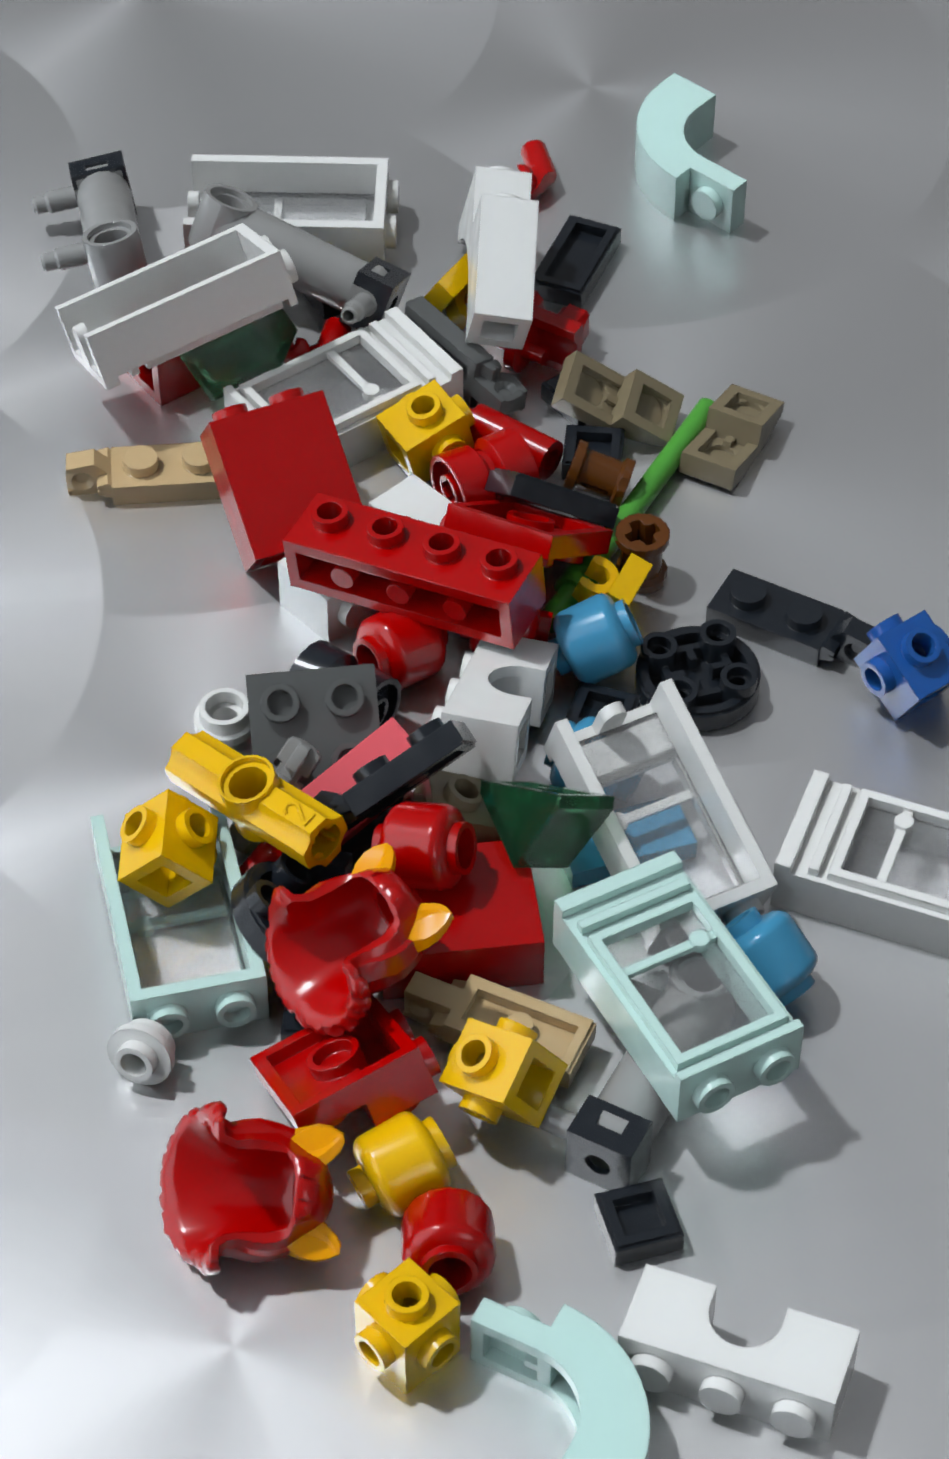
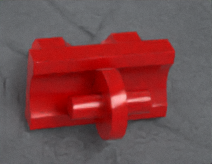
M534 290L533 320L523 349L494 346L504 350V367L512 372L520 373L532 361L561 372L567 356L576 350L582 353V345L589 334L588 311L572 304L563 307L558 314L543 309L544 299L539 295L538 291Z

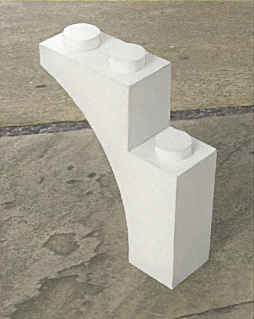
M476 166L458 230V244L466 245L468 257V304L465 338L467 343L523 349L533 320L539 201L531 200L532 173L514 171L506 166Z

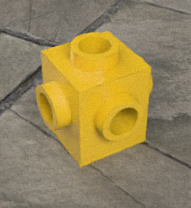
M435 379L415 392L405 395L399 402L376 415L387 452L408 476L415 474L425 483L431 480L429 469L433 456L465 445H469L474 449L470 427L475 424V419L470 408L460 395L455 394L450 397Z
M170 789L163 791L142 805L134 807L125 814L120 829L122 844L117 881L167 908L212 884L214 864L217 859L218 817Z
M469 1017L458 1041L453 1045L449 1053L448 1062L439 1081L459 1094L462 1100L458 1107L477 1119L497 1125L502 1115L539 1129L568 1064L536 1041L538 1034L516 1021L500 1017L497 1025L493 1026Z
M409 1257L390 1273L381 1272L375 1275L363 1286L357 1299L354 1301L356 1333L354 1342L356 1349L373 1369L382 1372L407 1395L431 1374L444 1367L460 1351L461 1303L457 1293L442 1276L436 1273H432L429 1276Z

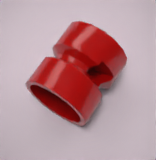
M506 427L478 438L474 443V449L469 445L455 447L433 456L430 461L429 472L433 489L452 503L511 499L484 490L490 469L500 468L540 479L534 456L527 442L512 427Z

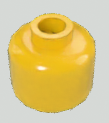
M404 1111L355 1139L353 1155L357 1166L346 1173L366 1209L379 1203L391 1217L402 1218L405 1209L414 1198L432 1189L450 1187L451 1175L449 1170L456 1167L458 1163L443 1133L431 1116L421 1121L412 1112Z

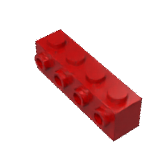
M322 493L315 495L283 539L290 586L377 611L394 612L419 623L513 650L546 601L543 558L540 553Z

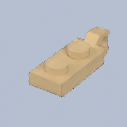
M202 442L111 447V449L106 447L99 450L89 449L66 453V483L69 495L98 494L100 496L112 497L113 505L221 499Z
M416 971L404 991V1015L429 1027L428 1031L431 1034L453 1045L458 1041L469 1017L493 1026L497 1025L500 1017H504L535 1031L538 1034L536 1041L568 1064L559 1084L567 1089L570 1087L595 1039L596 1023L593 1022L594 1020L473 974L469 976L467 981L454 979L452 984Z

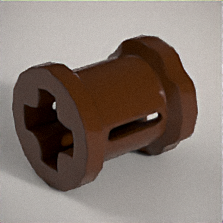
M580 439L563 487L571 490L576 488L609 500L610 503L616 504V508H619L636 461L630 458L621 461L596 452L589 448V442Z
M643 513L629 515L622 519L616 526L615 542L621 550L620 557L615 565L619 573L631 553L653 564L637 593L640 595L654 593L663 587L668 567L664 559H662V554L668 547L670 530L667 523L657 516Z

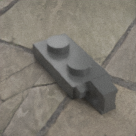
M423 296L406 302L405 315L463 368V400L468 407L474 408L483 403L506 415L525 409L528 390L514 374L501 372L502 366L499 361L495 360L484 347L479 344L465 342L466 333Z

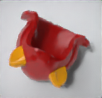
M388 843L373 846L365 851L356 862L352 873L319 882L304 894H293L283 886L274 888L272 892L271 904L268 907L270 927L265 931V951L267 962L270 964V977L275 983V991L282 999L286 1009L291 1014L295 1013L296 1020L305 1029H312L316 1034L319 1033L322 1036L328 1034L338 1037L343 1036L346 1031L352 1032L359 1026L358 1020L365 1017L366 1011L370 1009L372 1003L370 995L387 989L404 979L417 966L425 949L440 940L454 919L452 912L447 906L439 903H424L419 894L413 891L395 873L396 855L393 847Z
M222 1101L211 1102L203 1105L201 1108L195 1107L181 1118L175 1127V1134L169 1138L166 1146L167 1151L162 1158V1170L160 1171L162 1193L159 1196V1200L163 1209L161 1213L164 1222L163 1232L171 1240L174 1249L185 1262L195 1266L205 1276H217L221 1271L220 1256L231 1257L245 1262L260 1263L273 1261L288 1255L308 1262L326 1261L340 1255V1240L325 1221L329 1217L334 1202V1185L328 1164L341 1152L345 1144L342 1131L331 1125L319 1123L295 1129L262 1118L230 1122L225 1118L227 1105Z

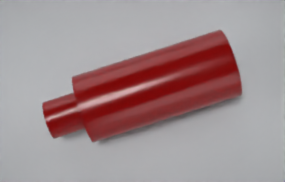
M483 403L477 405L474 409L470 408L475 419V424L470 427L474 443L480 437L506 427H512L527 442L534 456L540 479L546 480L555 472L563 455L562 442Z

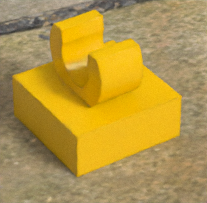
M467 253L424 296L440 312L446 308L447 317L462 330L466 328L467 306L465 305V303L468 304Z
M631 553L619 573L616 566L610 560L595 555L585 575L599 584L582 576L572 596L578 602H581L596 594L604 593L610 596L614 602L624 599L628 607H630L653 564Z

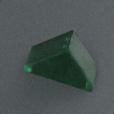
M282 308L179 356L209 399L216 401L224 397V387L231 384L236 389L240 384L282 366L298 330Z
M481 780L480 795L514 868H568L614 808V796L535 781Z

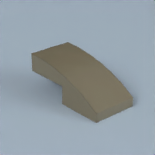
M576 350L564 360L551 407L591 426L625 429L624 438L665 447L673 436L684 395L638 369L624 377Z
M731 384L709 407L706 427L682 451L678 472L732 491L750 469L768 441L783 413L785 402Z

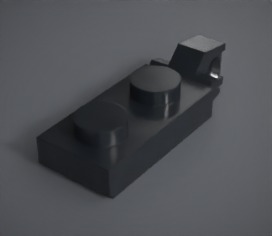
M736 569L730 572L708 604L706 610V621L711 619L725 620L733 624L738 637L816 667L821 660L834 661L836 659L859 668L854 658L871 643L866 633L874 627L856 618L849 612H844L845 610Z
M440 718L433 719L407 737L406 740L411 747L396 758L389 761L386 755H382L357 770L352 775L356 782L355 786L343 794L322 790L314 799L342 815L349 830L364 819L374 817L475 748L477 741L464 722L449 720L444 724Z

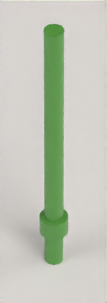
M702 398L698 401L619 507L614 529H611L613 533L608 554L596 556H601L608 560L613 557L618 550L615 542L616 526L629 515L644 514L678 469L682 451L706 427L708 410L714 403L713 400ZM595 555L584 556L582 564L568 565L555 582V594L543 609L544 611L554 612L550 633H554L553 619L555 615L579 603L572 594L582 576L590 579L585 575V572ZM590 579L592 582L598 584L597 581Z

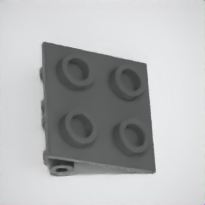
M374 664L245 675L252 755L265 757L272 764L278 766L281 760L276 758L287 739L292 736L309 742L321 754V761L309 778L302 776L299 782L304 785L303 788L380 727Z

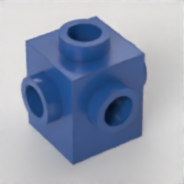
M926 610L921 611L904 622L898 613L885 619L866 633L871 643L854 658L861 669V677L864 684L871 693L880 698L894 721L938 697L949 688V637L943 629L934 624Z

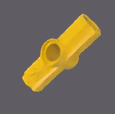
M203 730L197 734L186 732L171 747L170 760L165 767L170 781L231 819L237 831L244 839L252 842H267L309 869L316 865L326 867L341 851V843L348 830L342 815L278 777L273 764L267 758L259 755H242Z

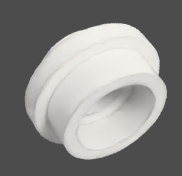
M223 687L211 690L201 698L193 715L196 734L203 730L227 746L238 745L251 737L248 699L244 693L234 688Z
M139 1018L121 1025L114 1031L107 1044L108 1057L114 1068L122 1076L138 1084L155 1085L161 1083L168 1077L175 1064V1042L171 1033L163 1025L151 1019Z

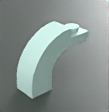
M673 73L646 96L638 112L635 145V176L637 183L646 199L657 210L673 221L686 211H689L722 230L732 233L744 223L747 180L708 160L695 151L713 138L716 94Z
M485 1297L483 1298L470 1320V1359L544 1392L565 1410L571 1419L576 1433L562 1459H648L650 1413L642 1381L624 1349L604 1328L582 1312L566 1304L562 1306L553 1324L549 1326L542 1323L527 1309L514 1305L506 1307Z

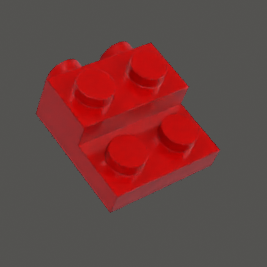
M514 499L448 503L447 512L439 525L540 553L543 558V567H552L554 560L582 564L584 556L608 554L613 533L611 529Z
M372 994L370 995L372 1001L370 1009L366 1011L365 1017L358 1020L359 1026L352 1032L346 1031L343 1036L334 1037L328 1034L322 1036L319 1033L316 1034L310 1028H304L249 1058L259 1080L295 1128L318 1123L335 1127L346 1118L347 1114L359 1107L364 1110L377 1126L400 1112H412L419 1102L438 1092L432 1077L441 1073L439 1063L426 1040L422 1036L415 1038L408 1022L398 1008L388 1013Z

